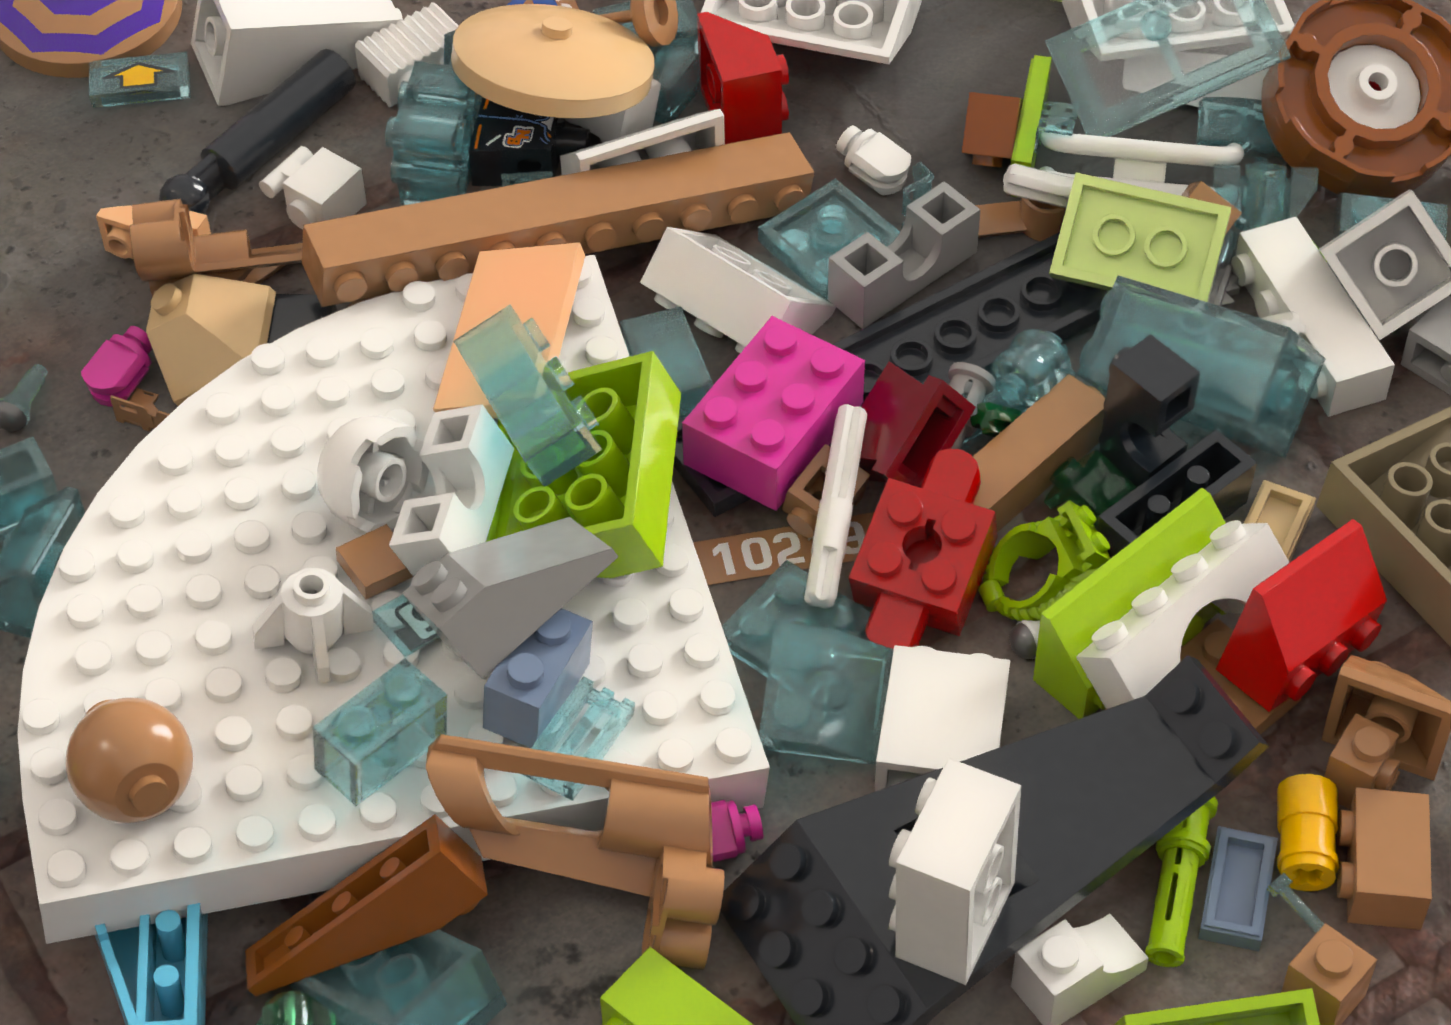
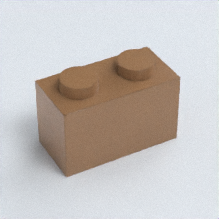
M1356 787L1350 810H1340L1337 830V845L1347 847V862H1340L1337 875V897L1347 899V923L1421 930L1432 900L1429 794Z

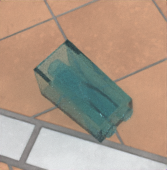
M1118 275L1112 290L1108 291L1102 300L1100 307L1101 317L1092 339L1087 341L1082 349L1080 368L1077 375L1097 389L1107 392L1110 376L1108 369L1115 355L1127 346L1132 348L1151 334L1200 371L1194 409L1179 420L1212 432L1218 429L1230 439L1286 458L1326 358L1290 327Z

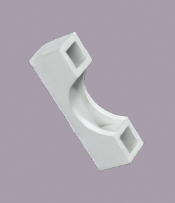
M1235 520L1218 527L1211 533L1209 537L1211 542L1198 553L1179 560L1171 568L1172 575L1158 587L1150 588L1139 594L1132 601L1131 605L1133 608L1121 619L1102 626L1092 635L1091 639L1093 642L1079 653L1076 658L1106 709L1145 696L1180 663L1181 645L1185 631L1192 618L1201 608L1209 603H1213L1225 613H1242L1252 589L1289 564L1268 523L1241 524L1240 521Z

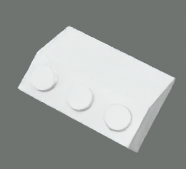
M721 109L696 113L561 155L562 175L725 145L724 114Z
M672 227L666 228L640 281L641 284L656 292L654 300L661 306L677 313H682L684 309L697 317L694 325L702 331L722 338L725 334L738 342L735 350L739 353L743 351L771 316L812 335L833 315L836 306L719 236Z

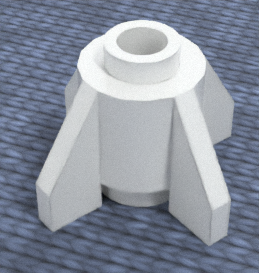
M318 568L300 569L283 582L279 595L252 626L255 650L285 645L286 637L300 652L313 654L318 683L330 682L328 650L340 638L342 631L344 635L372 631L373 614L371 607L345 587L334 574Z

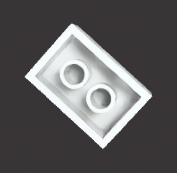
M950 758L947 759L937 780L930 777L926 780L919 794L915 813L919 817L911 832L905 829L901 830L893 845L889 859V866L896 868L889 891V898L896 900V905L889 922V929L896 932L895 957L964 985L967 984L1015 883L1021 785Z

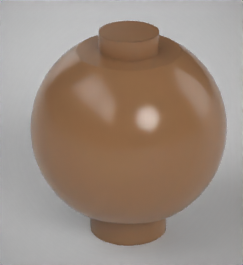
M142 698L110 699L92 706L75 727L66 750V772L73 792L91 812L114 822L137 823L159 816L173 806L182 796L192 773L193 751L184 726L165 707Z

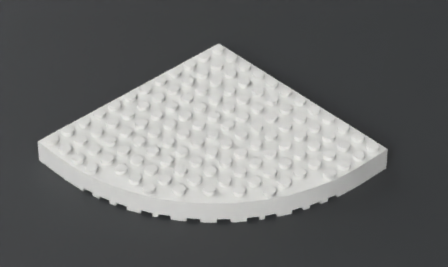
M595 255L585 256L554 376L630 357ZM473 273L464 274L458 278L446 281L440 279L430 282H411L401 292H392L359 302L299 327L272 343L257 346L251 355L238 361L188 397L138 443L93 499L65 545L41 600L22 676L18 722L22 800L46 944L96 935L95 925L104 923L107 932L138 927L140 916L146 914L150 915L151 924H154L157 915L165 910L176 911L180 918L187 917V906L200 903L202 914L330 890L434 814L482 857L470 829L456 824L445 812L435 795L426 770L428 746L443 734L524 748L529 747L483 728L484 685L494 669L484 678H481L439 636L410 651L393 632L405 628V626L399 625L390 628L377 614L378 611L395 609L408 601L402 593L412 585L413 577L367 600L363 597L337 562L336 547L356 539L367 532L342 521L331 513L318 491L317 467L324 445L340 426L354 418L376 415L393 418L413 427L417 437L422 440L425 439ZM494 418L493 420L498 424V418ZM430 470L423 493L420 494L413 490L409 499L436 495L435 483ZM672 482L663 567L611 579L596 577L562 607V609L593 621L590 664L538 750L708 777L711 803L725 800V802L733 800L738 812H742L744 806L753 804L757 808H763L770 766ZM318 568L334 574L345 587L367 603L372 610V631L344 635L342 631L340 638L328 650L330 682L318 683L313 654L300 652L286 637L285 645L255 650L252 626L279 595L283 582L300 569ZM402 662V701L316 765L315 726ZM142 698L158 703L178 718L189 736L193 751V767L190 780L178 801L159 816L137 823L110 821L86 808L71 788L65 762L69 739L87 711L95 704L104 700ZM484 768L487 789L492 801L503 817L590 831L603 829L609 791L604 787ZM482 857V861L490 860L488 858Z

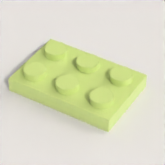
M1076 172L1049 272L1050 277L1205 313L1231 214V207Z

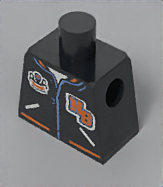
M482 97L468 150L472 186H509L555 177L561 155L590 147V129L565 127L564 118L540 116L517 111Z

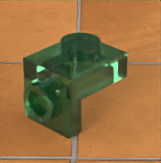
M1096 449L1078 461L1074 457L1066 459L1051 475L1050 481L1054 484V487L1043 502L1051 509L1066 500H1070L1080 507L1086 505L1095 515L1096 522L1094 526L1097 527L1099 515L1136 489L1137 486Z

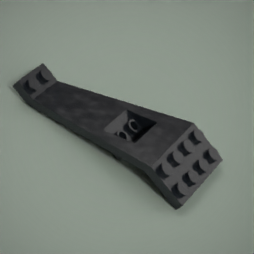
M1187 655L1143 697L960 761L966 765L1021 785L1015 883L966 985L895 957L896 932L889 929L890 918L896 905V900L889 898L890 887L896 873V868L889 866L893 845L902 829L912 831L919 817L915 813L921 789L929 777L937 780L943 768L797 819L723 891L720 911L796 1025H927L953 1001L1227 787L1269 745L1201 662Z

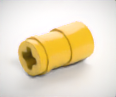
M1298 774L1288 777L1280 782L1277 788V828L1280 833V853L1277 857V867L1281 880L1286 886L1295 890L1319 891L1326 889L1334 883L1339 869V859L1335 846V834L1338 830V790L1336 784L1321 775Z

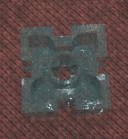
M415 61L409 81H402L398 94L399 110L396 117L391 116L388 119L385 141L387 147L393 148L392 183H398L401 205H410L466 194L469 184L468 172L470 169L468 150L478 112L475 110L478 94L458 78L451 65Z

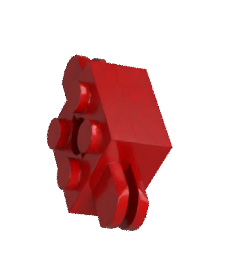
M950 448L937 452L931 459L921 487L888 478L849 575L854 602L873 608L865 631L870 650L876 657L885 662L892 663L895 645L905 647L919 646L926 626L957 636L961 635L998 538L996 512L973 504L981 485L978 462L971 454L961 449Z

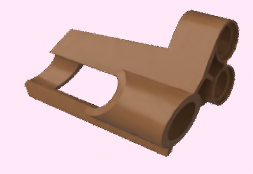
M443 734L428 746L426 770L435 795L445 812L456 824L470 829L483 858L648 896L649 903L641 955L651 947L675 966L698 970L705 968L711 941L712 925H716L721 909L725 878L724 870L713 868L712 804L708 777ZM484 768L604 787L609 791L603 829L590 831L503 817L496 808L487 789Z

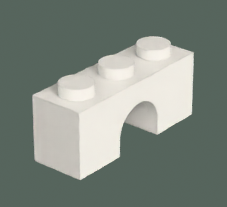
M483 404L434 412L419 457L432 474L436 495L404 500L389 544L390 548L413 577L424 565L435 560L439 561L447 553L486 542L514 447Z

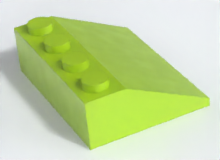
M654 351L555 375L544 415L498 418L497 425L514 447V452L486 542L571 517L610 546L619 556L597 578L611 579L663 567L681 392Z

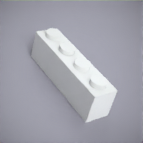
M1295 216L1240 232L1236 256H1233L1231 266H1233L1232 272L1238 276V284L1245 286L1255 301L1259 318L1294 311L1299 314L1300 323L1306 325L1304 336H1299L1296 343L1280 346V349L1287 360L1294 362L1303 376V383L1308 395L1313 399L1317 398L1328 417L1386 400L1395 364L1298 218Z

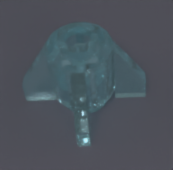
M1255 157V163L1246 164L1245 175L1241 177L1240 165L1214 164L1212 185L1221 197L1242 212L1234 225L1243 231L1295 216L1298 217L1317 191L1319 174L1317 167H1291V179L1286 178V166L1268 163L1265 157Z

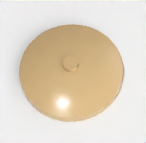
M546 4L499 6L470 16L455 30L451 53V63L454 72L467 87L494 103L517 111L556 118L600 117L619 113L635 106L649 93L655 66L653 53L649 46L637 34L623 25L587 11Z

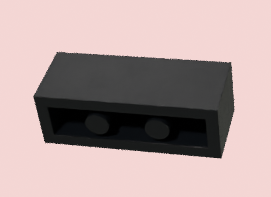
M1218 429L1214 430L1099 515L1096 530L1107 539L1110 545V549L1107 550L1110 558L1119 553L1200 488L1205 489L1211 494L1225 520L1247 503L1257 462Z

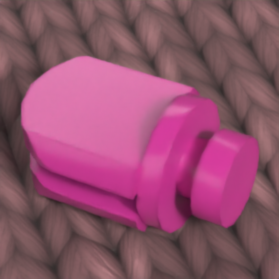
M130 326L123 336L114 334L110 340H105L81 371V375L90 393L99 404L112 407L111 395L127 400L149 372L148 367L152 362L148 354L153 348L144 330L136 326Z
M725 800L711 803L713 862L733 858L738 854L745 853L744 837L749 836L751 842L764 838L760 814L755 804L744 806L743 813L739 814L733 800L726 802Z

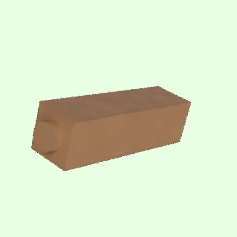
M1068 374L972 456L978 462L981 485L973 504L996 512L997 532L1099 443L1105 412L1103 405L1106 398L1096 388L1087 386L1071 374Z

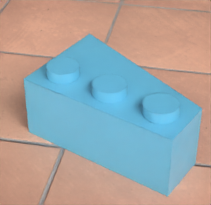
M200 903L188 905L187 917L180 918L176 911L165 910L157 915L154 924H151L150 915L146 914L140 916L138 927L107 932L105 923L95 925L97 933L95 938L125 1025H205L208 913L202 914Z

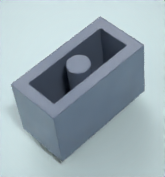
M561 608L500 662L484 685L483 728L531 749L538 750L590 664L593 621Z

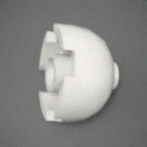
M376 415L354 418L335 431L324 445L317 467L318 491L331 513L342 521L367 533L385 524L391 530L395 528L404 500H409L413 490L420 494L423 493L429 473L428 467L419 457L424 440L417 437L413 427L393 418Z

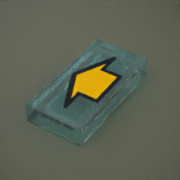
M178 52L89 62V96L92 108L191 98L188 53Z

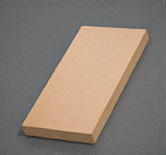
M580 242L479 252L433 407L434 412L483 404L493 419L544 415L585 259Z

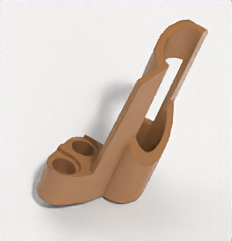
M181 199L132 205L133 224L130 225L133 259L141 280L149 282L152 297L154 291H157L163 285L174 283L194 273L261 284L285 265L302 263V243L251 249L247 229L193 236L188 204H182Z

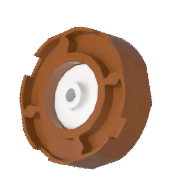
M1320 0L1302 13L1290 31L1263 79L1261 104L1264 121L1272 142L1284 160L1299 174L1339 196L1351 199L1382 200L1400 196L1409 189L1414 190L1427 182L1451 156V25L1442 16L1412 0Z

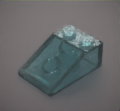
M441 930L433 931L288 984L289 987L333 1025H487L494 1016L508 1005L482 950Z

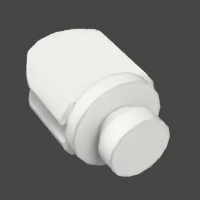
M852 125L843 132L836 144V150L846 156L844 165L849 168V172L880 195H890L900 191L907 179L911 155L880 132L877 133L872 129L862 132Z

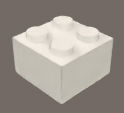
M1410 189L1319 248L1379 340L1451 294V247L1415 193Z

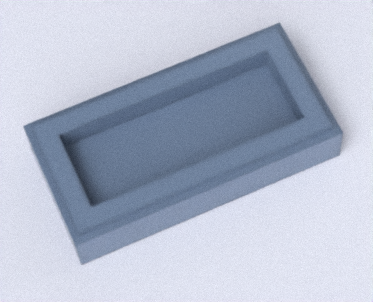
M1218 826L1198 939L1255 951L1260 950L1278 838Z

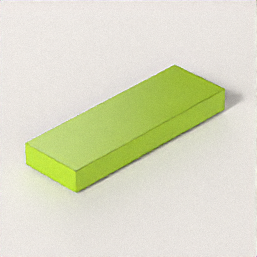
M1034 55V59L1031 58L1011 165L1018 164L1031 168L1035 166L1049 93L1052 57Z

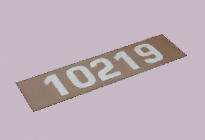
M874 512L851 516L846 552L842 563L856 560ZM791 526L698 541L693 542L707 585L808 569L812 556L813 537H804Z

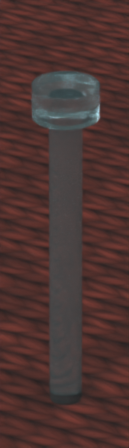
M1285 873L1281 874L1266 889L1274 898L1281 895L1307 925L1317 933L1324 924L1289 887L1293 881Z

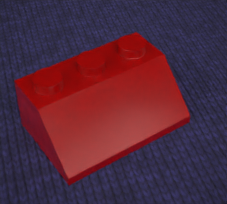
M1354 519L1350 520L1252 589L1215 670L1268 712H1271L1288 698H1291L1293 701L1299 700L1310 689L1316 677L1322 673L1327 677L1331 676L1340 668L1352 650L1356 649L1359 652H1363L1378 636L1382 625L1377 622V619L1387 602V597L1362 525Z

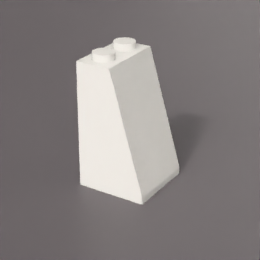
M197 0L191 45L217 105L228 106L271 93L323 49H329L338 53L346 60L351 69L358 68L355 53L356 42L358 40L363 41L366 36L371 37L374 31L379 33L383 27L388 29L391 23L396 25L399 19L403 20L400 10L394 7L391 0Z

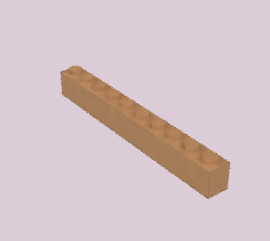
M788 132L304 224L302 265L322 307L353 302L392 292H401L407 284L414 281L430 282L440 279L446 281L458 278L464 274L473 273L480 251L580 242L584 254L661 239L667 227L700 232L807 210L815 172L791 133Z

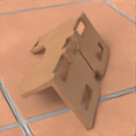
M139 388L136 389L129 401L112 395L110 397L116 421L121 423L128 422L140 426L143 430L149 432L152 428L155 429L170 414L158 411L154 403L159 397L158 394Z

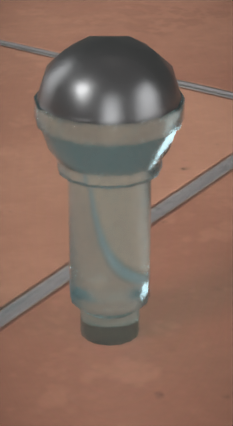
M35 364L32 369L26 371L13 392L0 398V428L7 431H17L27 425L30 419L31 403L44 385L45 377L48 373L44 366Z

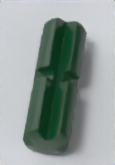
M981 402L977 404V414L970 417L972 427L981 429L983 434L996 437L1021 415V411L1006 406L1002 407V405L991 402Z

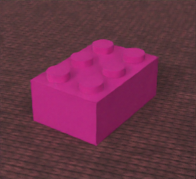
M771 316L682 422L683 464L777 511L785 501L789 488L825 444L829 446L831 443L838 408L844 404L860 407L863 403L865 360Z

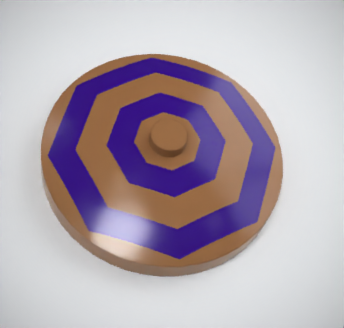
M0 0V49L20 66L44 75L83 78L112 73L143 60L161 47L173 33L179 22L182 12V0Z

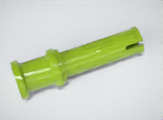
M1215 796L1157 841L1156 851L1163 862L1154 903L1149 942L1145 950L1148 961L1155 965L1178 967L1184 963V949L1193 906L1198 868L1205 864L1210 855L1211 845L1206 840L1209 820L1216 816L1218 801Z

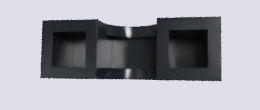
M1151 334L1132 348L1127 346L1121 349L1112 359L1108 369L1110 376L1107 397L1103 405L1105 412L1102 432L1099 437L1100 448L1097 469L1128 494L1187 451L1188 443L1177 436L1169 427L1194 409L1200 371Z

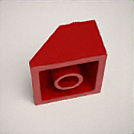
M709 12L697 13L699 87L708 111L721 109L724 114L725 144L782 134V121L789 119L786 96L782 91V85L789 84V72L784 55H776L768 35Z

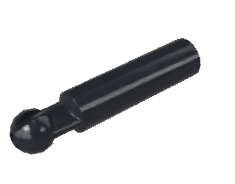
M329 49L321 50L206 146L201 152V161L186 174H177L167 179L160 189L159 201L181 199L182 204H188L189 211L205 214L209 208V201L225 188L233 190L239 187L354 89L356 80L349 64L338 53Z

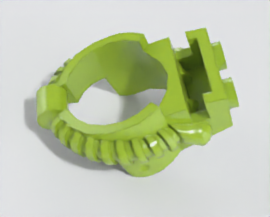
M1069 500L1057 509L1060 515L1054 518L1048 516L1043 521L1018 525L999 541L992 551V556H990L988 561L989 564L986 566V574L983 575L984 583L978 589L983 603L989 612L998 611L1001 615L1017 621L1040 620L1041 613L1111 559L1107 552L1110 549V545L1107 539L1100 532H1097L1094 526L1096 517L1086 505L1080 507ZM1056 547L1059 557L1057 575L1050 573L1045 585L1029 599L1017 601L1005 596L1001 587L1009 583L1010 571L1019 556L1039 559Z

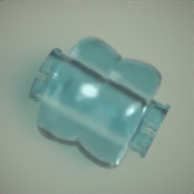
M1026 329L1015 336L1010 348L996 356L992 365V374L996 380L995 388L997 392H1003L1000 396L1006 402L1014 406L1031 407L1041 397L1047 395L1064 377L1070 374L1072 369L1066 345L1060 344L1063 342L1062 339L1050 331L1043 332L1039 329Z

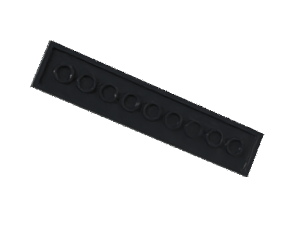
M1058 232L832 345L865 360L864 403L889 361L922 384H924L928 375L942 379L949 385L948 371L950 366L957 362L977 365L993 376L1143 299L1050 277L1049 272L1060 234ZM686 417L678 420L674 467L711 514L716 517L752 499L683 464L682 422Z

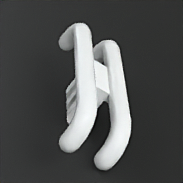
M1052 126L1044 128L1040 134L1042 144L1053 151L1114 158L1113 178H1099L1179 196L1182 195L1188 185L1164 183L1167 163L1230 167L1239 164L1244 157V149L1237 143L1218 147L1061 132ZM1048 166L1039 169L1072 178L1075 177V174L1057 172ZM1226 183L1221 187H1210L1230 204H1234L1239 197V189L1232 183Z

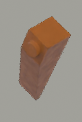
M434 814L246 949L247 990L254 996H258L439 930L457 916L469 913L481 899L488 895L482 857Z

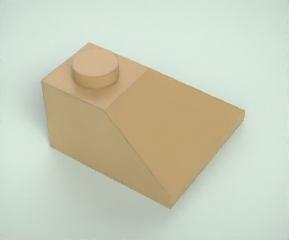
M194 273L174 283H167L157 291H154L146 333L172 400L176 405L179 406L188 397L238 361L251 355L257 346L267 344L276 296L275 290L267 285Z

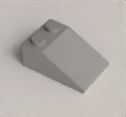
M567 517L447 553L439 561L435 560L424 565L414 575L412 585L402 594L442 641L481 678H484L619 556L610 546L571 517Z

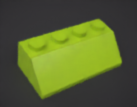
M1200 488L1041 613L1033 680L1078 719L1092 715L1098 709L1105 710L1106 708L1076 656L1093 642L1091 637L1099 628L1121 619L1133 608L1131 603L1139 594L1161 585L1172 575L1171 568L1174 564L1184 557L1202 550L1211 542L1209 538L1211 533L1218 527L1226 524L1210 493ZM1209 603L1201 608L1190 621L1181 646H1184L1200 633L1204 624L1217 613L1221 615L1227 613L1213 603Z

